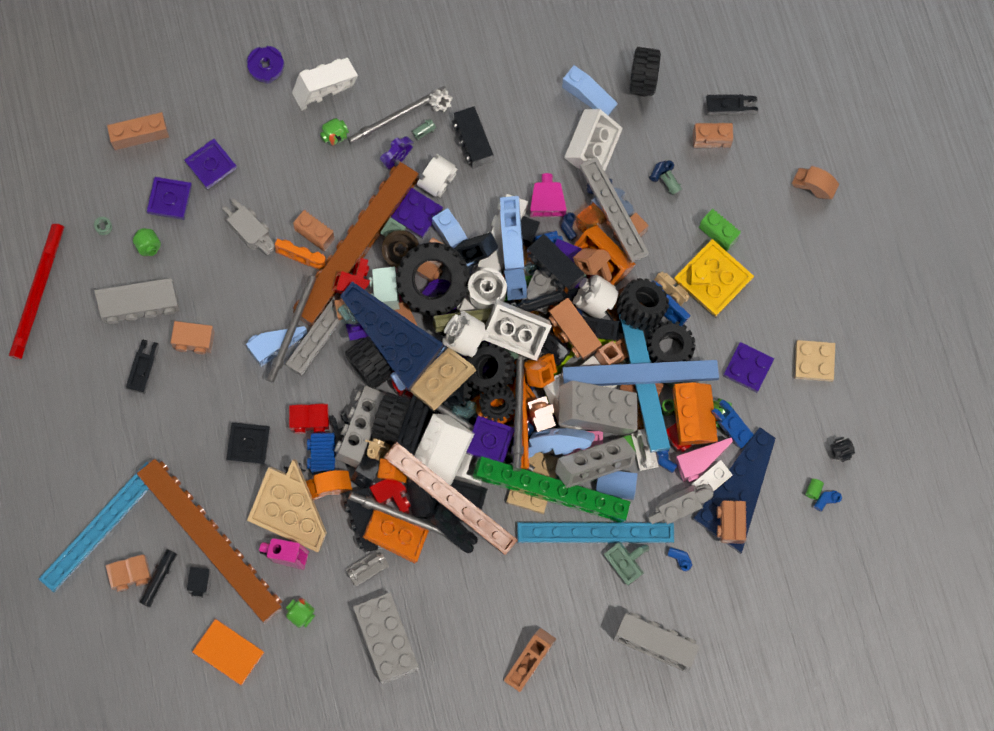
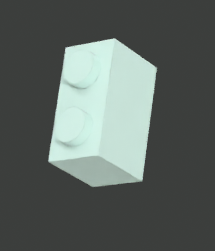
M396 268L372 269L373 276L369 277L370 287L373 288L374 293H371V295L393 310L400 309Z

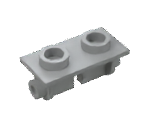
M377 550L345 570L356 587L389 567V564L383 553Z

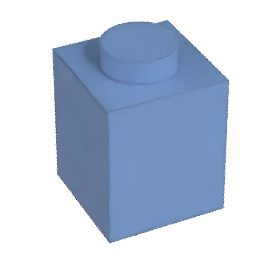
M523 268L505 270L504 279L507 283V299L527 298V286Z

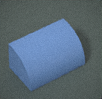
M617 471L599 477L596 482V491L620 499L634 500L638 473Z

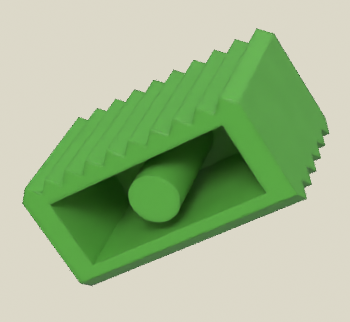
M715 209L710 210L701 220L699 226L704 233L726 251L738 241L741 230L732 226V223L726 221V218L720 216Z

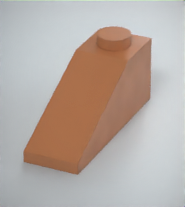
M540 628L534 634L504 681L521 692L557 639Z

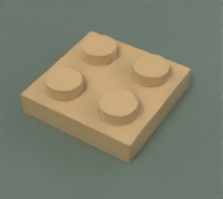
M797 340L795 379L833 382L835 343Z

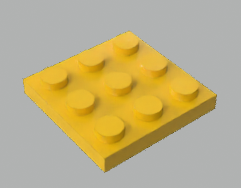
M712 239L674 277V280L716 318L749 284L754 275ZM692 264L711 265L710 285H691Z

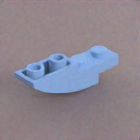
M519 196L500 198V216L505 270L525 269Z
M553 428L533 432L528 442L529 458L533 457L535 453H547L552 449L555 455L561 453L567 455L577 448L581 450L591 446L595 435L584 430L570 428Z

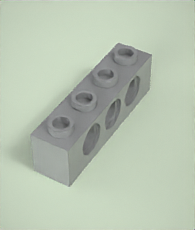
M366 385L362 391L358 390L354 399L357 402L355 408L351 407L348 418H350L349 424L345 423L341 435H344L343 439L337 442L334 449L337 452L336 460L355 468L359 465L368 444L365 440H369L376 412L385 393ZM362 406L368 407L370 412H365ZM355 423H360L363 429L357 428ZM348 440H354L356 442V446L350 445Z
M622 437L586 450H580L568 456H562L558 459L555 472L565 486L569 488L633 466L636 452L626 439Z

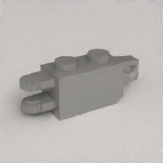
M235 198L231 200V203L237 209L236 212L232 213L228 207H222L223 212L228 216L226 219L228 226L250 249L256 250L259 248L266 255L275 249V245L268 233V226L263 221L260 223L256 219L257 215L251 208L247 209L244 205L241 206Z
M692 485L661 500L659 505L655 507L656 511L648 515L651 524L662 520L663 523L666 522L668 525L703 508V503L713 497V487L705 485L696 488L695 485Z

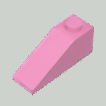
M732 438L677 456L675 462L683 482L687 480L689 483L696 481L732 444Z

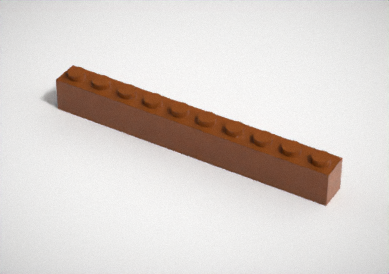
M402 162L391 169L390 177L387 181L384 180L381 183L380 191L376 196L373 195L367 209L360 212L357 223L350 226L347 231V237L338 243L337 251L334 255L331 254L327 258L325 263L327 265L323 270L320 269L315 276L317 279L300 318L302 322L311 328L337 293L332 291L337 273L343 271L353 274L356 260L366 256L381 235V231L389 218L392 217L411 188H414L418 183L419 173ZM299 300L293 306V313L296 310Z
M153 459L136 474L260 620L266 624L283 609L280 605L282 600L276 593L270 594L267 590L270 588L263 578L258 580L255 576L257 571L250 563L246 566L242 561L245 557L238 549L233 550L229 546L232 542L225 534L221 536L217 532L219 527L212 519L210 521L204 516L206 514L205 510L200 505H194L192 502L194 498L188 490L182 491L179 487L181 482L176 476L170 477L167 473L169 468L162 460L158 462L156 459Z

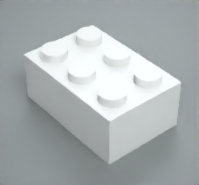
M496 299L485 325V330L488 331L485 341L537 361L552 325L550 320Z

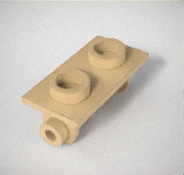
M662 271L657 274L654 281L658 282L663 290L680 306L688 301L690 298L689 292L680 285L675 288L673 285L676 281L668 273Z
M373 438V441L365 440V442L370 443L367 450L368 457L379 461L380 458L385 459L384 456L391 449V444Z

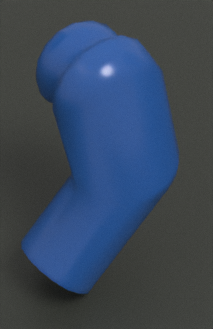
M669 450L656 452L658 464L673 473L677 464L669 460Z
M837 491L823 492L813 507L822 512L826 504L841 502L842 495Z
M669 548L667 556L677 559L681 570L689 571L692 567V561L688 553L676 548Z

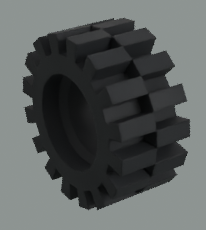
M495 384L493 388L492 385H489V390L485 388L483 393L480 394L479 399L484 417H487L490 421L493 418L494 422H497L498 418H500V421H504L503 417L510 418L509 413L513 415L516 409V401L512 390L508 386L505 388L504 384H501L500 387L498 384ZM495 399L505 400V402L498 407H493L490 405V403Z

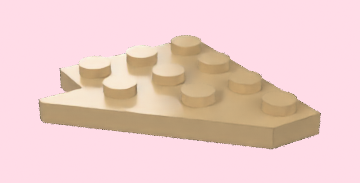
M292 460L287 473L271 466L268 467L247 521L319 552L327 532L297 460Z

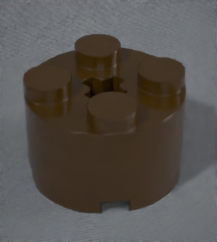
M399 229L392 231L383 241L382 255L389 265L398 268L403 256L409 250L418 246L419 242L415 235L407 230ZM399 244L406 247V250H403V254H399V251L395 250Z

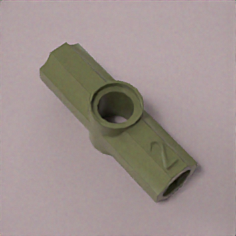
M491 309L465 312L486 325ZM461 313L433 316L435 333L444 332L450 319L455 314L459 316Z

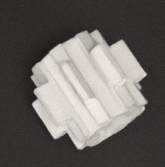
M436 89L433 94H430L431 99L428 103L434 106L433 110L438 111L440 109L445 112L447 107L452 106L450 101H452L453 97L448 95L447 90L443 89L441 91Z

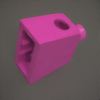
M544 173L541 175L542 182L534 183L530 217H564L566 215V204L562 185L560 182H553V175L551 173Z
M274 538L271 539L270 544L262 542L259 553L267 555V558L273 563L301 570L305 569L309 551L300 543Z

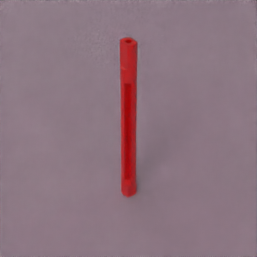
M61 224L51 225L9 356L12 358L22 359L65 228Z

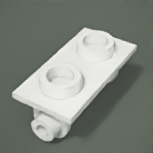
M640 429L637 433L631 434L636 449L639 470L658 468L656 453H650L645 429Z
M720 460L691 485H695L696 488L710 485L714 491L728 480L732 474Z

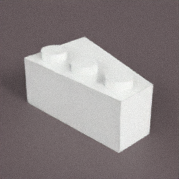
M348 58L336 59L330 64H321L314 69H306L300 72L292 94L303 111L307 109V104L315 100L319 103L323 101L321 97L329 93L335 95L353 86L358 75Z

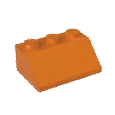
M598 225L587 229L574 244L582 249H601L609 253L611 259L607 264L612 275V279L609 282L614 286L620 283L636 265L634 262H630L628 256Z
M695 382L675 384L672 390L679 446L718 442L715 417L711 412L714 409L711 384Z

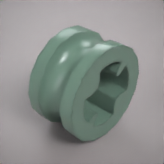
M102 216L95 220L94 228L98 234L104 236L112 231V224L107 217ZM103 222L106 225L104 230L101 228V223Z

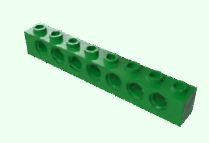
M485 457L477 460L472 478L618 523L626 521L631 503L630 501L577 485L567 488L561 480L525 469L514 471L511 465Z

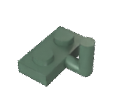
M618 542L604 555L628 586L644 574L635 560L648 552L649 546H640L632 553H629L624 545Z

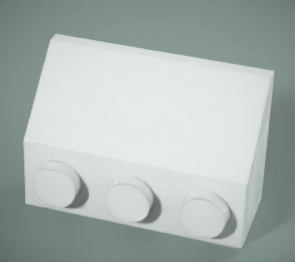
M584 109L564 158L580 169V164L597 157L605 171L623 128L601 109Z
M433 414L414 456L451 485L474 433L449 415Z

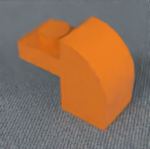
M548 353L538 358L537 361L528 360L524 363L529 386L543 388L555 381L554 373L557 372L553 354Z
M349 471L324 472L314 475L313 479L306 481L313 501L326 495H340L352 490Z

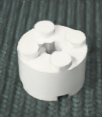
M436 154L422 174L424 177L422 180L419 179L417 186L434 197L438 196L441 198L446 191L447 181L452 182L458 169L456 165Z
M483 268L470 277L468 297L470 303L477 309L490 308L492 311L496 299L504 302L506 298L507 283L498 270Z
M593 275L588 279L584 278L580 282V289L573 300V303L579 309L593 318L601 319L607 315L604 312L607 309L611 310L615 305L618 291L615 290L616 287L601 276Z
M460 311L461 314L459 316L455 314L448 322L444 333L447 334L446 339L443 338L442 341L445 346L457 353L473 357L481 341L486 339L488 331L485 330V324L465 311Z

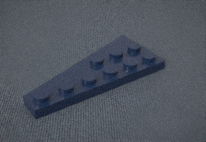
M351 282L341 294V299L403 385L410 391L444 348V344L366 290Z
M761 427L757 430L729 469L732 476L713 491V497L705 502L703 508L694 517L693 520L717 537V526H720V518H717V506H720L722 501H745L747 538L776 438ZM745 543L726 544L734 550H736L738 553L742 554Z

